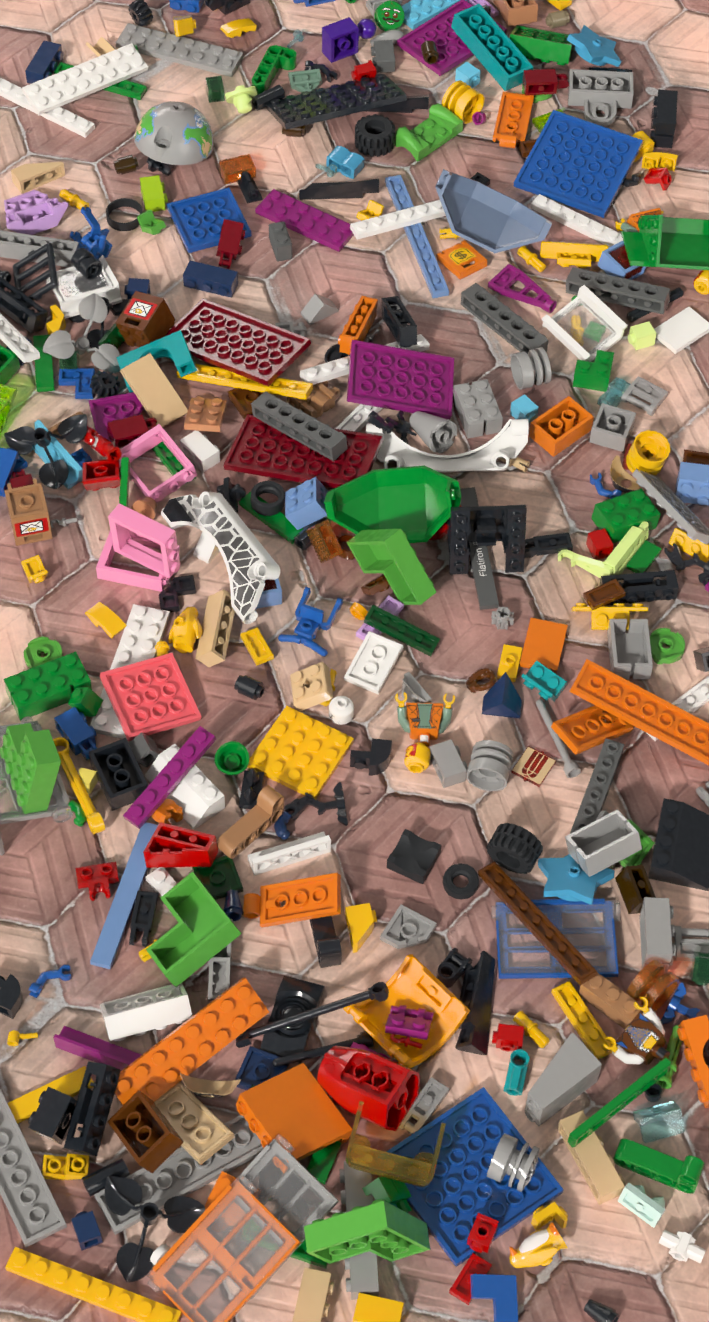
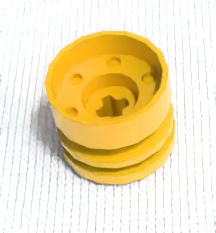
M459 80L447 89L442 105L457 115L463 123L468 124L473 121V114L482 110L485 98L483 94Z
M646 430L640 432L635 437L626 456V464L629 470L633 473L638 469L655 476L660 473L670 453V444L667 438L656 431Z

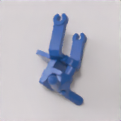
M82 207L81 213L92 229L83 238L79 232L76 231L74 234L71 231L70 238L79 242V248L88 249L97 259L102 255L104 258H107L112 248V244L106 240L109 230L107 228L101 230L100 224L92 214L89 207H86V209Z
M305 587L303 596L295 611L296 619L299 623L294 633L298 635L281 634L278 636V640L280 642L304 644V646L325 657L328 654L327 650L315 643L313 639L317 637V630L323 629L327 631L331 628L338 611L343 605V599H337L328 621L323 622L324 611L306 605L311 588Z

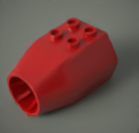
M333 1046L324 1054L318 1070L317 1081L345 1110L386 1130L397 1131L418 1098L420 1074L371 1051Z

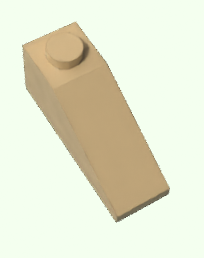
M47 162L21 165L11 170L12 182L23 194L65 176L64 163Z

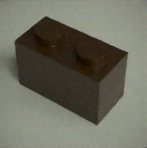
M643 865L626 866L615 877L628 914L641 912L644 897L656 898Z

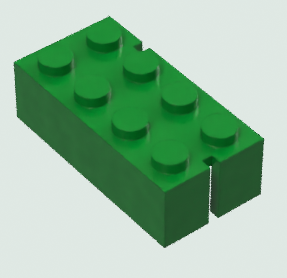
M77 652L4 679L7 695L20 721L68 703L72 694L70 688L72 686L74 690L77 687H89L92 690L91 680Z

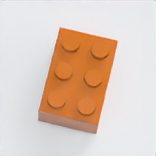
M568 396L530 422L529 437L551 456L555 457L591 431L594 416Z

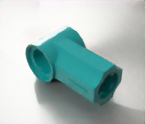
M522 1049L513 1051L510 1056L503 1090L513 1096L522 1095L530 1060L528 1053ZM520 1059L524 1064L517 1065L514 1060Z

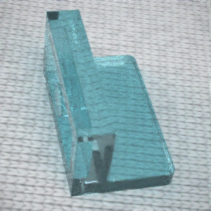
M674 1101L633 1111L634 1120L640 1125L644 1143L685 1132L681 1108Z

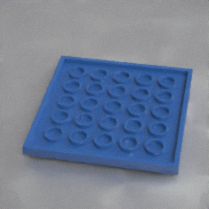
M553 110L517 175L514 187L536 195L541 194L553 201L605 218L643 145V140Z
M484 1087L380 1155L377 1160L388 1175L400 1172L412 1196L407 1199L408 1203L419 1218L427 1223L428 1230L456 1267L470 1258L472 1253H477L467 1245V1239L478 1213L499 1221L494 1241L532 1215L536 1209L545 1206L564 1191L539 1157L534 1175L523 1192L517 1190L518 1179H516L512 1188L508 1186L510 1176L507 1174L501 1182L487 1177L491 1160L504 1133L518 1139L517 1150H521L527 1142ZM529 1146L527 1154L530 1155L532 1148ZM478 1231L480 1235H485V1233Z

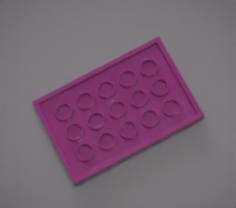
M466 0L458 1L398 39L397 46L433 72L442 76L474 55L451 28L454 14L473 5ZM497 23V25L506 34L507 29L499 23ZM425 41H434L439 57L438 61L434 64H428L423 59L421 45Z
M352 340L350 345L347 402L398 411L402 410L409 413L421 411L450 420L452 417L454 358Z

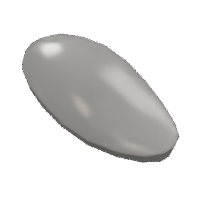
M398 29L385 31L370 40L371 46L373 47L374 41L392 40L394 45L398 39L404 36V33Z

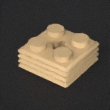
M324 662L317 663L290 675L293 705L299 711L333 698L330 670Z

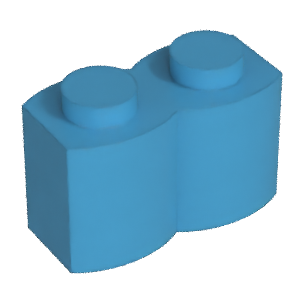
M336 146L327 156L326 166L335 172H340L344 176L354 179L364 168L365 159L360 154L350 152L345 147Z

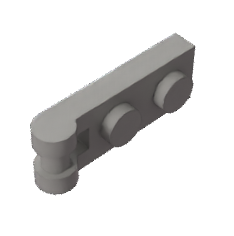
M431 1077L418 1094V1098L399 1128L402 1130L406 1129L410 1132V1135L423 1128L449 1093V1088ZM412 1117L417 1120L415 1125L409 1122Z

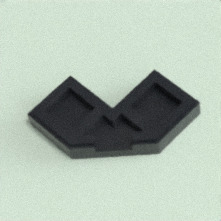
M194 576L175 577L170 582V585L159 594L160 609L170 612L180 611L178 596L196 594Z

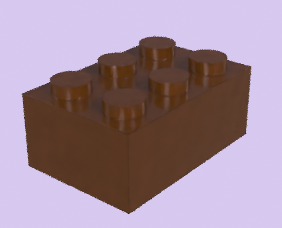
M139 1090L107 1121L138 1165L150 1173H153L184 1143L153 1100Z

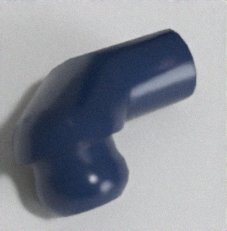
M286 811L281 814L274 824L275 833L282 840H286L290 836V831L287 830L286 824L292 817Z

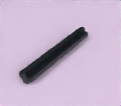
M680 287L670 291V302L683 296L684 292ZM635 309L627 313L626 318L629 322H634L651 312Z

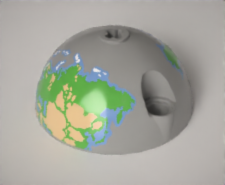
M164 102L150 108L138 123L134 136L137 148L144 155L155 161L171 165H190L201 162L211 155L214 148L213 133L208 120L199 110L184 102Z

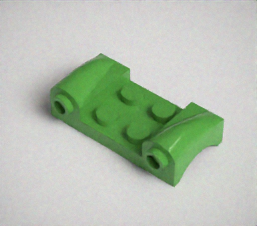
M439 103L434 104L429 109V118L412 130H409L406 126L396 130L395 146L404 147L409 150L418 162L463 131V121Z

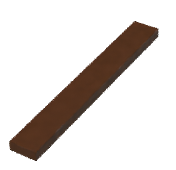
M495 861L478 870L479 877L579 985L597 976L596 969Z

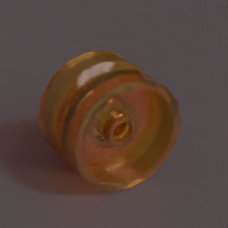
M656 959L647 964L637 974L626 993L636 1001H640V997H645L648 1000L647 1007L652 1008L655 1012L674 993L680 980L672 972L665 973V966Z

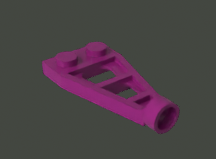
M510 264L488 282V288L503 296L540 307L548 313H552L556 308L557 302L551 299L523 271ZM516 281H520L525 285L521 291L512 290L510 287ZM530 290H533L538 294V296L536 298H532L526 296V294Z

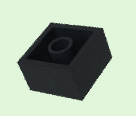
M48 1087L39 1097L38 1102L40 1104L37 1111L31 1114L28 1128L38 1135L62 1145L69 1130L77 1101L69 1095Z

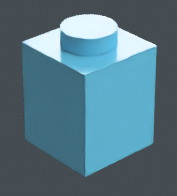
M465 62L456 69L455 81L461 80L473 88L480 83L481 71L469 62Z
M524 394L511 402L510 415L515 419H528L530 423L538 417L539 407Z

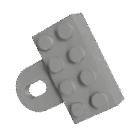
M570 69L568 105L584 106V118L586 121L600 126H608L615 121L617 108L631 109L634 94L633 72ZM596 111H604L605 116L598 117L596 115Z

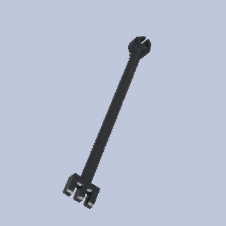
M378 982L371 988H368V991L254 1029L249 1028L236 1038V1046L242 1048L251 1045L252 1038L368 999L383 1002L389 997V989L384 982Z

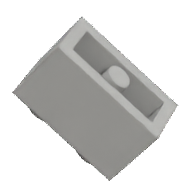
M452 739L430 746V760L443 788L466 781L468 767L465 761L462 762L459 747L454 745Z

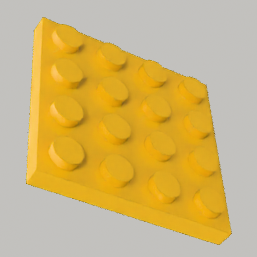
M286 705L249 758L248 768H255L257 772H264V776L304 796L305 793H308L314 799H317L353 745L354 738Z

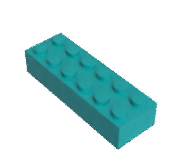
M477 4L454 14L451 28L503 90L507 91L523 84L524 70H533L534 67L480 4Z

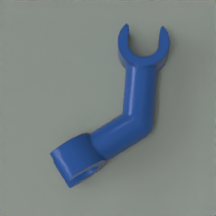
M599 472L598 479H594L590 474V483L595 485L599 495L610 499L621 496L622 491L620 490L610 491L603 488L601 483L602 475Z
M63 965L59 970L42 972L37 981L33 982L29 987L31 991L29 995L37 998L48 979L61 978L63 981L72 979L71 974H63V972L71 970L70 966Z

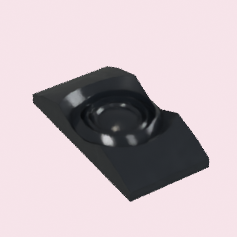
M284 976L267 1024L319 1007L325 986ZM315 1017L264 1034L260 1049L280 1057L305 1051Z

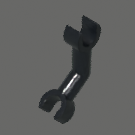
M310 60L305 61V66H310L305 67V70L320 69L327 76L326 80L331 83V77L337 80V73L330 71L325 65L314 64Z

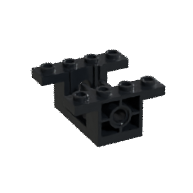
M526 505L451 507L450 518L447 520L450 575L468 574L469 554H471L469 542H477V546H495L496 541H502L505 553V573L524 572Z

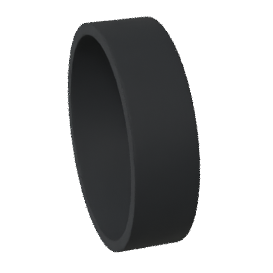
M121 198L114 200L107 206L106 218L111 228L117 231H131L140 226L138 219L128 223H119L109 217L113 210L120 207H131L142 214V206L137 201Z

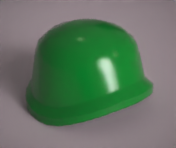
M230 741L224 743L215 754V765L225 774H240L248 767L249 753L245 746L239 742Z

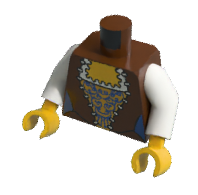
M640 997L644 1002L643 1007H639L634 1002V1007L642 1010L643 1013L639 1012L616 1041L613 1037L605 1038L610 1042V1047L606 1044L601 1045L604 1051L611 1050L612 1054L625 1064L640 1065L643 1063L649 1065L654 1058L662 1061L664 1058L668 1059L670 1052L664 1048L666 1044L664 1038L665 1030L661 1020L652 1008L647 1007L648 1000L645 997Z

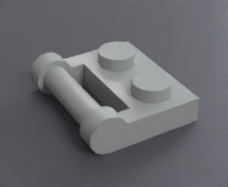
M638 376L623 393L621 400L625 403L629 402L646 411L648 415L653 416L656 409L667 397L668 391ZM634 394V395H636V396H638V397H640V398L646 400L647 402L651 403V405H648V404H646L645 402H643V401H641V400H639V399H637V398H635V397H633V396H631V395Z
M674 926L676 961L709 962V939H682V936L709 937V929Z

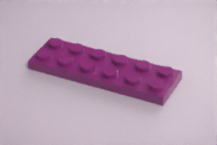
M275 189L255 208L256 214L275 223L283 221L288 229L338 252L354 236L350 229L351 224Z

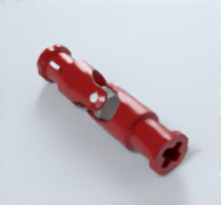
M87 425V434L82 441L91 445L100 455L107 457L108 461L116 462L122 455L120 448L114 446L112 442Z

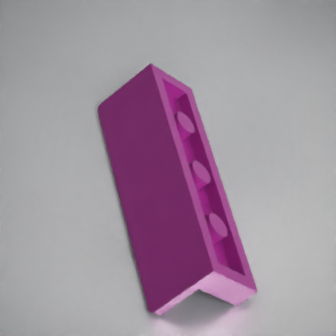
M67 1026L62 1028L59 1035L55 1034L53 1037L56 1048L96 1063L108 1064L121 1071L142 1055Z

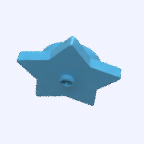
M583 25L580 33L569 34L567 40L575 45L578 55L587 62L597 66H604L607 63L616 67L620 66L622 61L614 51L615 41L597 35L585 25Z
M570 854L564 858L538 859V867L547 877L544 897H559L566 901H583L592 905L597 887L614 878L615 871L609 868L589 877Z

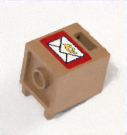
M36 478L33 479V485L12 489L11 483L7 484L8 490L4 491L16 546L53 539L42 484L37 483Z

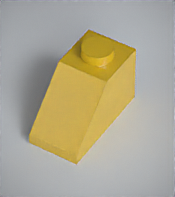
M192 15L173 17L176 37L194 33L193 29H196V20L192 18Z
M370 903L345 907V918L353 953L358 952L373 932L374 923L377 922L376 912L371 910Z

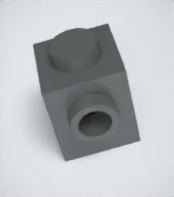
M142 732L128 743L137 762L145 767H149L160 754L154 739Z

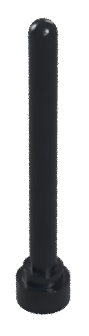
M367 1031L360 1032V1035H357V1038L274 1059L272 1064L274 1067L311 1059L324 1055L333 1046L351 1047L353 1042L371 1048L374 1046L373 1038Z

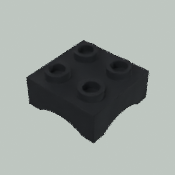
M405 829L395 849L387 859L386 868L420 884H424L441 853V845L422 839Z

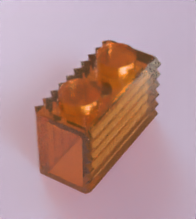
M250 154L219 161V173L224 185L241 180V174L244 171L249 172L251 177L256 178V167Z
M328 519L306 530L320 563H324L344 553Z

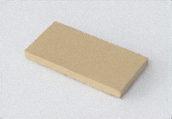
M151 353L120 370L149 416L157 419V425L160 424L164 428L187 414L188 409Z
M181 1082L154 1102L184 1141L181 1146L200 1165L234 1138L233 1132Z

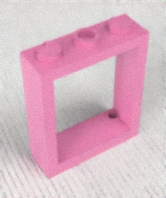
M160 424L120 449L122 455L119 459L121 466L122 457H128L129 462H132L161 442L167 446L184 469L150 491L130 467V478L145 497L154 499L156 503L162 501L166 496L177 491L181 486L192 481L197 476L194 465Z
M118 504L108 516L114 551L171 578L180 569L176 531L122 504ZM129 530L161 545L162 554L132 540Z
M110 530L96 566L97 578L162 592L164 585H167L169 582V578L162 574L156 577L110 567L115 554ZM129 530L132 540L146 547L161 549V545Z

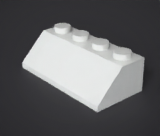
M176 744L164 750L155 759L145 774V778L149 783L155 779L180 750ZM196 765L192 767L166 798L174 800L178 806L182 807L183 819L193 830L225 808L224 795Z
M182 983L177 987L171 984L100 1004L110 1041H122L127 1036L134 1034L140 1036L152 1029L162 1030L174 1023L183 1024L192 1017L188 994Z

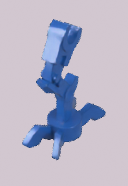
M682 982L675 991L661 1019L662 1025L672 1022V1018L675 1017V1011L687 1016L689 1019L697 1017L696 1014L700 1012L698 1008L689 1009L680 1004V1001L684 998L683 996L686 995V988Z

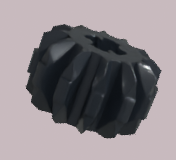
M135 0L129 5L128 10L135 24L142 27L150 24L153 15L150 7L144 0Z
M106 369L103 372H96L92 376L90 388L93 389L92 394H97V399L99 397L116 396L120 387V382L117 381L118 376H113V371L107 373Z

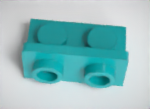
M537 660L526 675H521L524 680L523 684L531 690L535 688L540 691L538 695L547 701L550 698L555 702L568 684L567 681Z

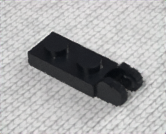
M569 533L525 539L526 549L524 558H532L535 555L555 554L561 550L573 551Z
M137 891L130 925L129 945H135L137 931H143L142 946L147 947L158 901L157 892Z

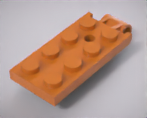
M511 92L502 93L493 134V142L500 140L499 147L515 149L516 143L526 140L534 101L533 95L525 96V94Z
M595 705L557 720L551 726L575 755L603 744L605 738L612 740L629 733L634 727Z
M331 873L260 886V895L255 893L244 895L243 916L249 919L260 916V927L263 928L341 914V875ZM286 901V904L281 907V902Z

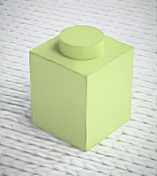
M648 321L631 326L628 341L635 350L653 346L657 333Z

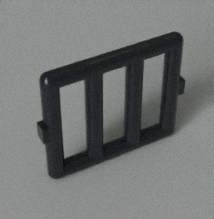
M50 242L36 251L32 250L28 253V256L13 265L15 288L23 294L50 277V283L28 296L33 301L40 300L44 294L58 286L53 244ZM47 252L45 259L20 274V268ZM49 265V270L27 284L21 285V281Z

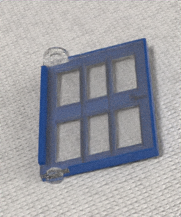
M563 899L531 900L603 977H618L614 921H620L619 900L605 901V899H594L592 905L583 901L573 902ZM495 902V906H491V918H496L499 979L573 978L503 902Z

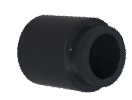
M240 675L234 686L238 693L253 700L261 698L265 689L263 682L247 675Z

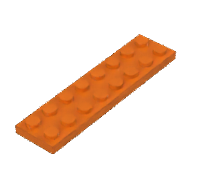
M586 659L569 692L709 766V723Z
M245 977L240 979L120 1072L114 1094L122 1106L138 1090L155 1102L182 1081L180 1073L188 1076L269 1013L268 1009Z

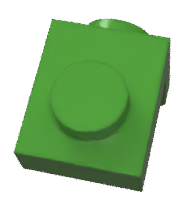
M147 210L137 216L142 232L156 235L166 227L164 221L154 217L152 210Z

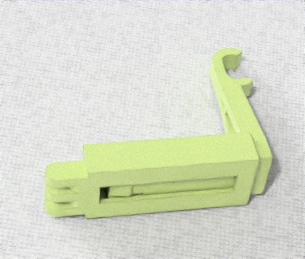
M644 521L638 528L632 526L604 562L576 554L569 550H561L558 553V561H561L563 557L571 559V567L578 565L599 578L601 576L622 574L627 567V563L645 540L648 539L649 524Z

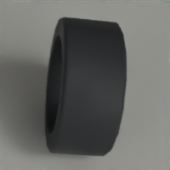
M263 481L256 484L251 490L252 509L263 516H272L281 512L285 506V491L283 487L273 481ZM270 493L276 495L279 499L269 504L260 502L257 497L261 494Z

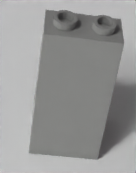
M574 1033L569 1035L528 1092L525 1114L531 1122H535L538 1126L542 1125L598 1081L602 1064Z

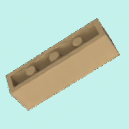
M224 589L208 596L202 624L203 634L199 639L196 659L207 667L221 663L226 658L235 611L231 605V594Z
M582 1110L559 1120L558 1131L596 1201L601 1205L621 1195L625 1187V1180L622 1174L617 1173L614 1168V1160L604 1150V1143L600 1135H596L593 1132L576 1147L572 1148L569 1145L568 1138L570 1133L590 1118L589 1116L586 1117Z
M304 1267L292 1322H322L323 1317H328L330 1304L326 1303L328 1295L332 1296L335 1282L331 1281V1273Z

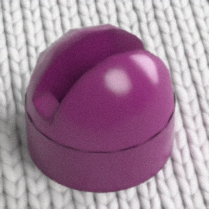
M481 111L475 112L472 116L473 122L476 125L483 124L486 121V114Z

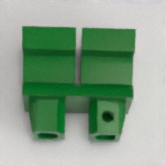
M400 1172L378 1177L362 1188L366 1196L373 1195L375 1200H385L407 1213L412 1211L407 1202V1199L412 1196Z

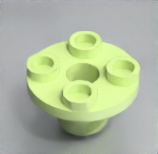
M244 85L237 86L235 91L225 94L226 102L234 104L239 113L245 114L252 110L251 100L252 97L257 95V90L255 86L245 88Z

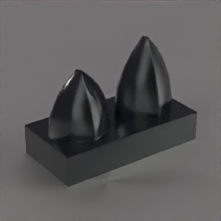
M252 768L250 771H244L239 808L252 809L257 805V797L263 788L264 772H257L255 768Z

